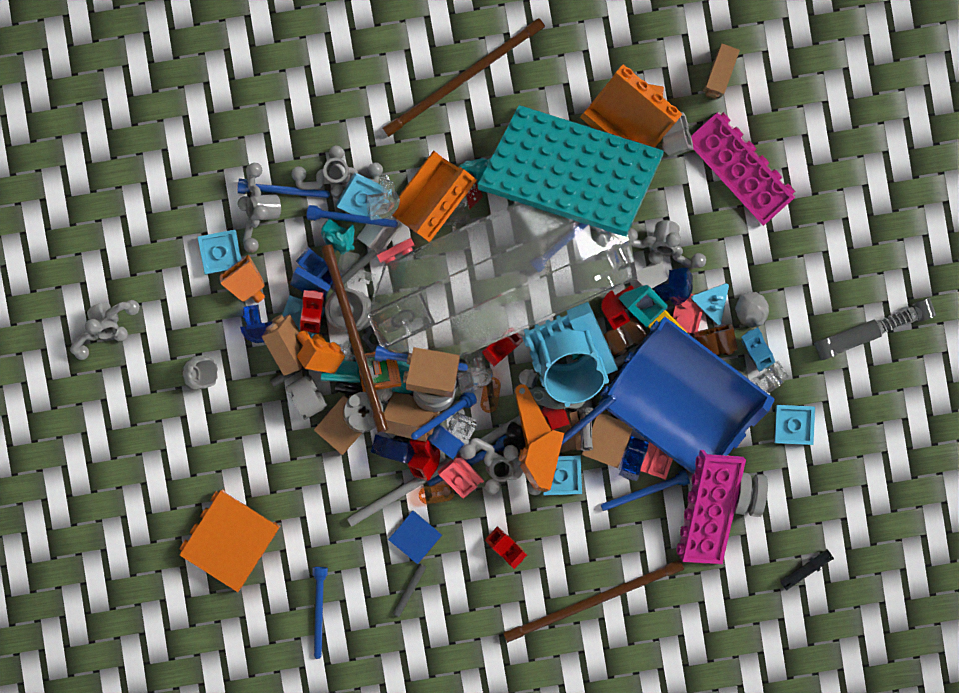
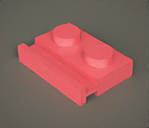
M409 238L378 254L377 257L381 264L385 262L387 265L396 260L395 256L401 253L404 256L412 252V247L415 244Z
M678 291L672 317L686 332L694 334L698 331L703 310L691 300V296L695 294Z
M649 442L639 471L666 480L673 459Z
M457 454L454 460H450L437 472L464 499L484 480Z

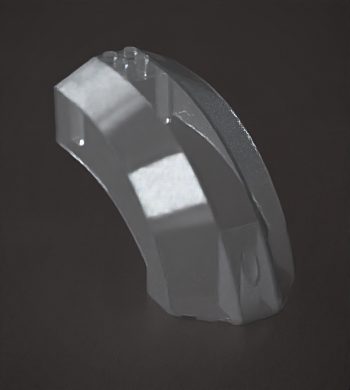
M516 203L385 264L374 291L367 317L380 346L385 347L389 352L409 354L413 352V347L463 357L638 279L630 237L628 234L627 237L525 204Z

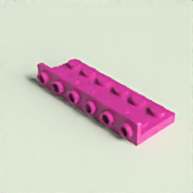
M717 112L691 136L693 149L764 226L795 198L793 193L796 191L789 183L785 185L780 180L783 178L776 169L772 171L769 168V161L763 155L759 157L755 152L757 148L750 141L746 142L742 138L744 135L737 126L733 128L729 124L730 118L724 112L722 114Z
M700 450L699 456L695 460L696 470L691 479L692 488L688 493V507L684 511V525L680 529L681 539L676 547V552L683 562L723 564L746 463L744 457L710 455L704 450Z

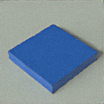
M297 267L294 271L290 284L302 292L304 290H314L323 293L324 302L331 288L328 283L300 267Z
M413 510L388 540L418 564L442 534Z

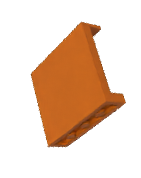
M623 64L580 118L594 129L655 148L683 114L666 101L660 93L653 90L647 82L641 80L630 68Z
M433 150L387 212L430 242L477 180L463 168H458Z
M222 489L220 492L216 491L210 501L213 503L210 508L206 507L200 517L203 519L200 524H195L191 529L190 533L192 536L189 541L185 539L181 545L180 550L182 552L180 556L236 592H239L281 526L271 522Z

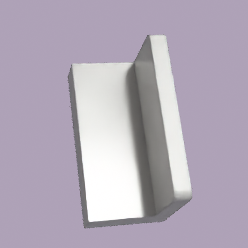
M378 208L374 215L376 218L396 220L381 208ZM396 220L398 226L395 228L366 224L357 239L380 254L385 250L403 224Z

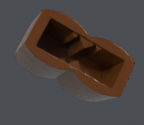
M635 316L630 318L631 321L616 330L611 329L603 334L613 355L618 354V356H621L629 351L628 346L632 344L635 347L644 340V337L647 336Z
M732 324L720 325L694 333L695 339L716 355H730L738 349Z

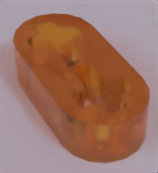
M495 377L487 378L483 385L480 405L486 413L494 412L498 406L501 383ZM491 380H495V384H498V387L493 389V394H489L490 388L487 387V383H490ZM488 396H492L491 401L495 403L494 407H491L490 410H487L486 406L483 405L484 402L488 401Z
M449 484L425 486L419 491V499L424 504L446 502L454 497L455 490ZM444 487L452 491L448 498H445L444 495H438V492L443 491ZM425 490H428L429 493L435 492L436 496H430V500H426L425 497H422V494L425 493Z

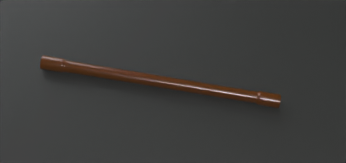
M537 18L526 26L524 30L406 113L385 125L383 130L387 136L393 135L426 109L527 38L532 37L545 28L542 20Z
M332 244L326 245L321 250L325 263L328 266L373 413L377 433L383 432L389 428L380 406L338 269Z
M679 559L660 569L549 615L503 632L505 639L509 643L537 629L663 577L676 574L684 570L683 564Z

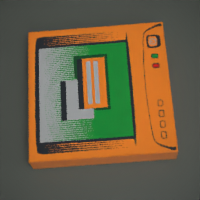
M388 349V351L395 352V349ZM375 352L365 353L376 390L401 386L396 360L387 359V361L378 362L375 361ZM360 374L363 392H366L365 387H364V384H363V380H362V377H361V374Z

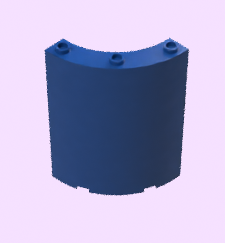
M664 316L660 322L656 320L650 328L651 332L633 353L630 351L624 359L626 363L609 387L606 386L600 393L602 398L598 404H601L611 394H614L617 400L606 410L692 474H695V460L699 456L700 450H704L710 455L728 456L733 447L736 449L746 437L745 432L751 425L754 427L769 412L775 399Z

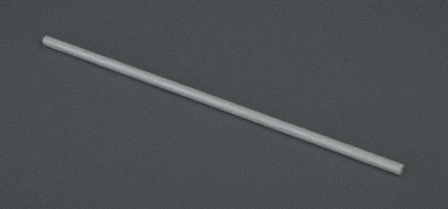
M634 346L626 353L614 358L617 368L626 363L624 359L630 351L633 353L638 346ZM520 416L511 420L521 426ZM511 421L482 437L481 440L491 444L503 435H506ZM478 446L475 447L476 452L481 450ZM459 451L457 454H459L463 459H465V458L461 455V451ZM449 457L439 463L431 479L439 475L437 471L454 459ZM415 477L347 518L351 526L356 525L427 481Z

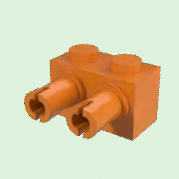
M301 331L297 334V339L303 346L297 358L305 369L335 374L346 357L340 345L335 342H326L322 334H315L312 339L307 331Z

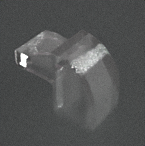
M380 175V194L366 195L367 214L370 220L387 218L394 214L399 206L400 198L397 192H395L394 182L390 181L388 175Z
M466 197L462 199L450 215L453 233L472 230Z
M346 252L344 255L340 254L338 262L340 274L343 275L360 260L361 255L352 252ZM359 270L347 282L354 285L355 279L359 278L358 282L370 284V281L375 282L376 274Z
M476 350L464 356L468 369L458 373L457 376L461 392L471 393L488 385L492 380L493 371L490 368H486L482 350Z
M776 361L750 381L768 394L781 385L789 375L780 362Z
M456 412L450 419L447 430L462 442L465 440L469 441L477 423L475 419Z

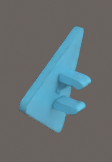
M725 283L691 296V300L717 325H720L722 322L729 285Z

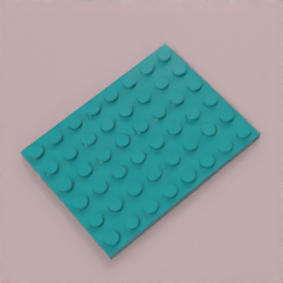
M519 105L478 183V190L627 237L661 162L664 150Z

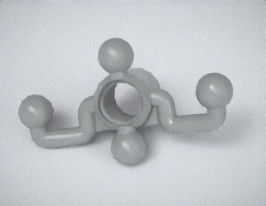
M335 145L329 150L331 159L325 163L324 169H320L317 172L316 182H303L307 173L300 166L295 167L291 175L296 181V186L301 190L319 189L323 184H334L331 188V195L339 199L345 189L342 183H348L354 172L358 173L355 168L348 167L345 161L341 159L344 155L342 147ZM376 162L370 164L368 167V173L372 176L370 180L379 183L380 176L383 173L381 164ZM340 164L345 168V174L342 178L335 180L331 178L329 170L331 166Z
M255 162L246 168L248 187L252 192L251 197L243 196L237 203L239 209L246 211L247 216L250 218L246 223L243 237L244 249L248 253L256 252L259 247L258 241L251 238L253 227L256 228L260 220L278 219L281 214L279 197L277 195H261L260 188L256 186L255 178L259 177L263 170L261 165Z
M663 220L657 222L654 229V237L649 236L644 240H637V231L630 228L627 237L623 236L622 239L623 244L627 246L653 248L648 255L650 262L653 264H659L664 256L671 255L675 261L691 269L701 268L706 264V257L702 253L694 254L691 260L682 256L683 249L678 246L681 242L679 235L680 227L673 221Z
M135 300L120 302L112 308L108 303H98L92 306L87 311L89 318L85 324L87 332H83L70 347L71 353L79 360L86 359L89 355V349L82 344L87 339L96 340L98 338L108 339L114 337L117 341H124L128 336V331L126 328L118 326L119 315L117 313L125 310L129 315L137 314L139 311L138 302Z
M473 438L469 444L464 445L461 449V455L465 459H471L475 456L476 446L487 451L484 456V463L486 464L488 475L493 478L485 484V490L489 494H495L499 491V482H505L509 479L516 480L523 473L520 465L511 462L519 454L517 447L513 445L507 446L504 449V455L495 453L492 445L479 438ZM499 462H506L507 469L504 474L496 476L494 473L495 465ZM530 483L528 484L527 489L531 495L541 493V491L534 490Z

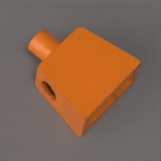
M249 255L219 276L220 283L243 302L251 297L256 303H259L265 297L260 291L264 287L263 278Z

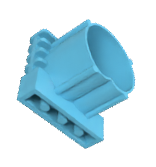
M588 302L566 310L568 314L561 317L558 315L556 320L550 322L548 319L544 325L539 326V324H536L534 329H524L525 336L522 337L525 346H530L531 348L529 352L533 360L532 364L536 373L539 372L540 374L539 378L542 386L545 387L547 393L552 398L564 403L566 407L594 397L602 389L604 383H609L607 374L618 370L614 357ZM570 354H584L579 360L570 364L555 363L558 359Z

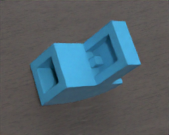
M758 327L746 332L741 337V342L759 372L775 363L774 356L765 343Z

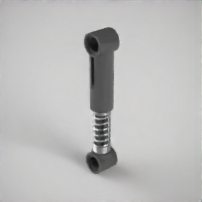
M929 297L913 303L912 307L907 308V311L903 310L902 313L898 312L897 315H889L888 318L884 317L883 320L879 319L876 321L873 319L834 336L816 341L814 345L822 361L856 346L882 337L885 331L888 332L890 329L893 330L895 327L898 328L900 325L903 326L905 323L907 325L908 322L912 323L916 320L922 322L937 315Z

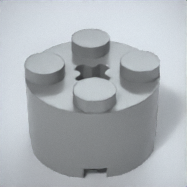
M305 375L286 386L288 393L290 392L292 395L293 403L304 420L322 411L327 406L320 391L316 392V383L311 375L308 377Z
M366 392L352 395L343 409V418L346 424L352 430L360 433L369 432L376 427ZM362 408H365V411H368L365 417H362V414L358 413V411H360Z

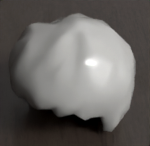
M749 291L744 293L736 303L737 317L744 326L750 328L759 327L767 320L769 305L764 296L758 292Z
M203 355L193 356L189 361H186L183 367L182 376L185 384L191 389H204L215 385L218 378L217 364L209 357Z

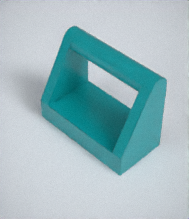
M649 285L635 288L623 293L619 297V300L645 327H648L668 307ZM647 294L656 305L641 310L636 304Z
M343 360L335 374L321 372V381L360 383L361 378L357 361Z

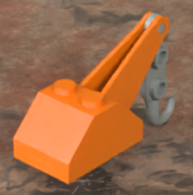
M520 384L515 388L514 394L526 447L520 450L518 461H521L520 467L533 489L547 492L551 490L564 433L555 430L551 431L538 405L555 410L565 408L577 409L585 401L570 404L569 407H566L564 403L552 398L545 388L536 387L529 390L526 385Z

